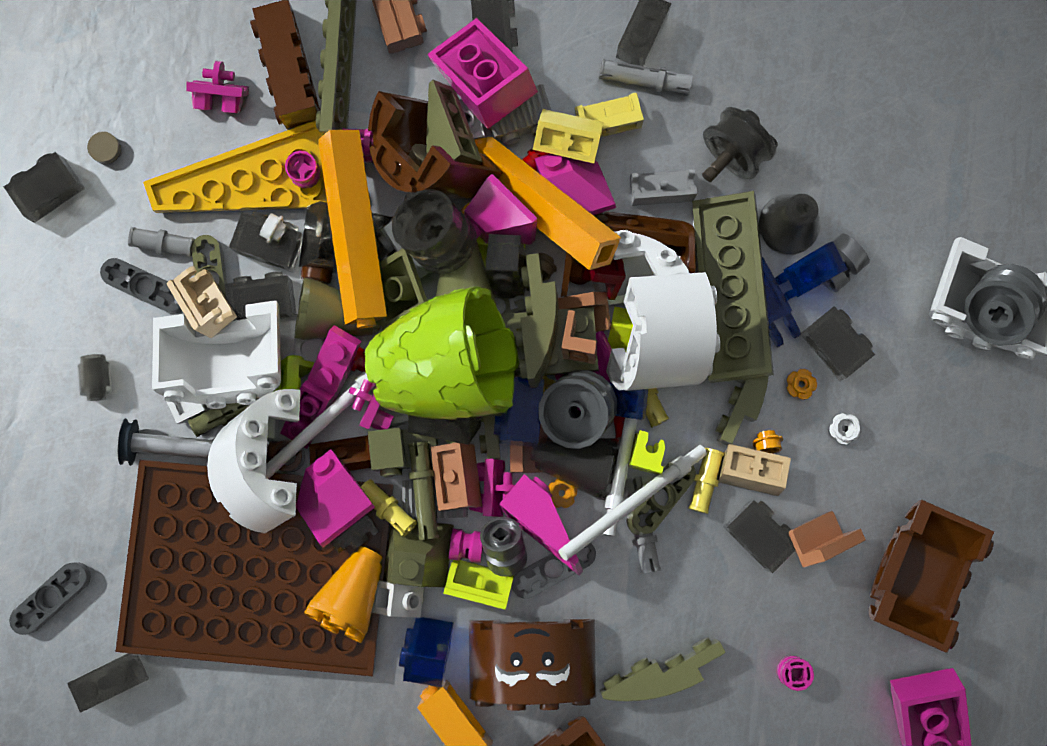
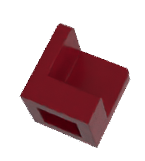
M612 259L611 264L588 270L584 266L581 272L582 279L605 283L608 300H615L626 278L623 259Z

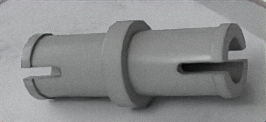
M131 227L128 236V246L155 250L156 254L161 255L168 252L192 257L191 247L195 238L168 234L167 230L162 229L155 232Z

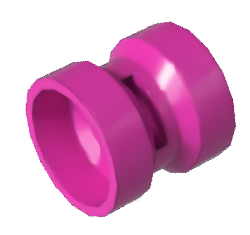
M293 152L285 162L287 175L299 188H311L319 181L321 175L320 167L308 152Z
M453 528L449 560L459 561L461 558H467L473 563H481L483 547L480 540V531H474L470 534L465 533L462 529Z
M793 655L786 656L777 665L776 673L778 679L788 688L802 691L812 684L814 679L813 668L809 662Z

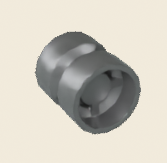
M844 233L828 246L829 252L822 251L809 263V267L816 278L835 293L850 281V274H858L870 263L865 250L852 237Z
M497 517L488 521L481 529L480 540L489 570L499 576L517 574L527 563V552L519 524L514 519L508 517Z

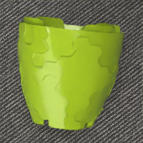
M473 286L434 297L410 309V312L401 316L381 333L375 335L365 349L367 378L369 382L376 384L377 389L373 390L375 400L385 409L423 418L457 420V418L504 413L513 406L514 371L519 365L516 342L513 332L510 328H506L504 320L494 300L491 298V290Z

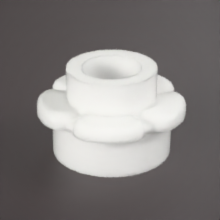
M271 213L260 231V236L267 239L266 243H271L273 239L279 242L283 236L287 225L283 223L284 217L282 215L278 217Z
M841 413L833 418V424L829 427L831 436L836 438L840 444H849L852 440H857L861 432L858 419L851 414ZM843 426H847L848 430L846 432L842 430Z

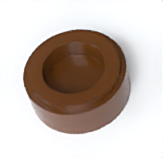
M305 266L301 268L300 279L303 281L304 278H312L328 285L331 283L333 272L328 269Z

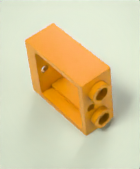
M436 680L422 691L420 695L421 701L417 708L445 746H492L493 740L448 680L442 684Z

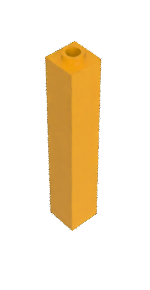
M329 130L318 139L345 325L357 324L358 329L371 328L376 326V321L387 317L360 132L359 130Z
M492 136L474 139L479 154H485L503 172L498 180L537 217L536 228L588 270L611 264L621 239L618 234Z

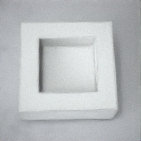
M182 401L167 402L177 424H182L188 421V419L207 411L205 404Z

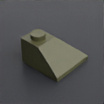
M403 247L379 262L387 317L379 320L382 330L397 321L401 316L410 312V309L428 301L408 247Z
M418 523L404 537L390 524L383 581L391 584L445 588L449 567L450 542L454 525L437 523L439 538L419 540Z

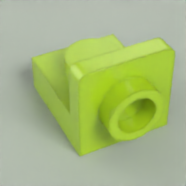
M299 355L286 356L281 360V383L274 391L283 389L299 390L301 378L311 372L314 362L304 360Z

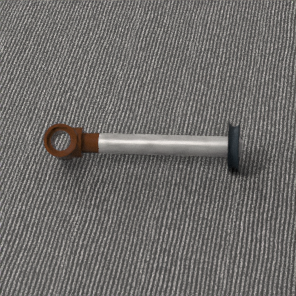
M125 418L121 424L118 437V461L120 465L124 461H128V464L131 466L135 461L137 452L208 459L214 440L140 434L138 421L135 419L132 423H129L128 419ZM270 441L269 445H267L266 464L291 441ZM302 448L296 454V459L292 464L283 465L279 470L284 472L299 470L304 465L306 459L304 449Z

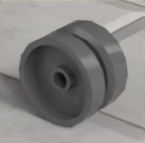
M1016 264L997 265L983 275L966 297L963 309L964 314H966V323L972 332L985 342L998 346L1013 345L1028 336L1045 312L1047 304L1046 288L1038 275L1026 267Z
M574 370L564 374L544 392L539 403V420L544 432L553 442L566 448L580 449L595 443L612 425L617 413V397L613 387L603 376L590 370Z

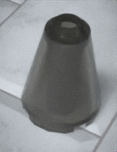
M807 194L778 195L767 202L759 216L760 235L766 242V245L779 254L795 255L807 250L814 244L820 232L821 223L817 202Z
M542 437L540 443L534 442L530 460L535 461L536 469L599 500L606 501V497L609 492H606L608 483L612 484L619 452L618 449L613 447H618L620 439L599 438L592 445L578 449L566 448L553 442L550 437Z

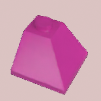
M554 154L535 158L537 172L592 215L616 208L615 201L597 161L590 163Z
M491 174L464 210L465 228L474 238L480 237L486 244L531 245L536 238L537 217Z
M329 450L305 469L296 508L319 544L325 547L375 508V506L348 468L332 450Z

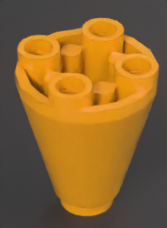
M360 546L358 551L350 555L313 597L304 614L321 622L320 626L335 634H338L339 630L346 631L345 636L362 643L368 631L382 567L380 565L382 556Z

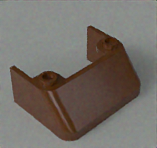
M608 211L593 215L612 231L628 230L659 241L676 252L689 273H695V229L691 224L680 220ZM567 252L561 297H567L569 281L578 285L591 281L582 279L581 272L584 266Z

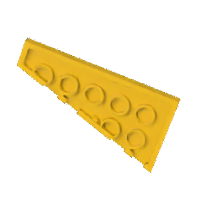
M316 120L144 181L143 184L152 210L155 213L328 208L318 139L323 135L316 127ZM306 151L313 156L321 171L320 179L313 187L299 188L287 175L285 162L293 152Z

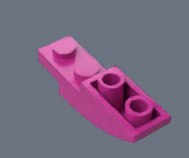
M335 325L329 330L308 379L300 388L299 421H285L280 434L293 440L336 401L355 363L353 359L360 347L361 340ZM313 439L307 445H305L304 448L307 449L309 447V444L312 443Z

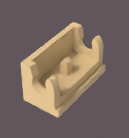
M191 266L166 284L192 328L212 338L237 318L211 273L203 269L195 275L197 270L194 266Z
M727 445L722 458V469L718 474L717 480H719V483L779 496L784 491L791 458L737 445Z

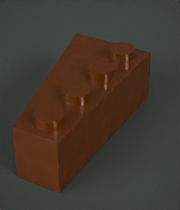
M281 0L252 8L255 19L250 20L255 38H260L262 48L258 49V53L263 67H267L269 77L266 78L270 95L274 96L276 104L274 112L278 124H284L286 129L290 130L315 121L317 111L321 110L295 14L289 0Z

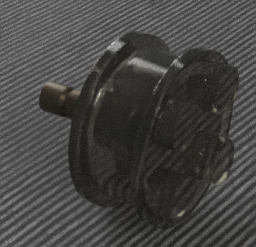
M727 107L722 111L717 125H710L703 132L704 142L716 160L702 173V176L711 183L726 168L741 178L753 179L759 173V165L763 161H770L776 155L778 142L760 124L759 117L752 110L747 109L743 111L735 107Z

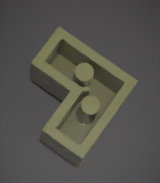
M435 426L367 431L371 470L380 472V476L393 477L402 475V469L411 468L408 444L428 441L430 468L433 470L430 447L438 446Z

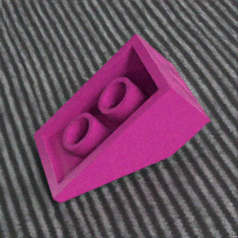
M477 18L427 54L469 110L487 129L538 92L528 67Z
M524 474L500 502V507L506 517L514 519L524 532L580 576L583 569L577 555H573L566 561L558 552L560 548L570 542V539L552 502V494L548 491L550 488L539 478L534 477L531 480Z
M954 668L890 680L893 708L902 746H972L966 689Z

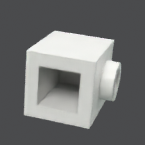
M378 581L372 613L391 617L420 618L424 587Z

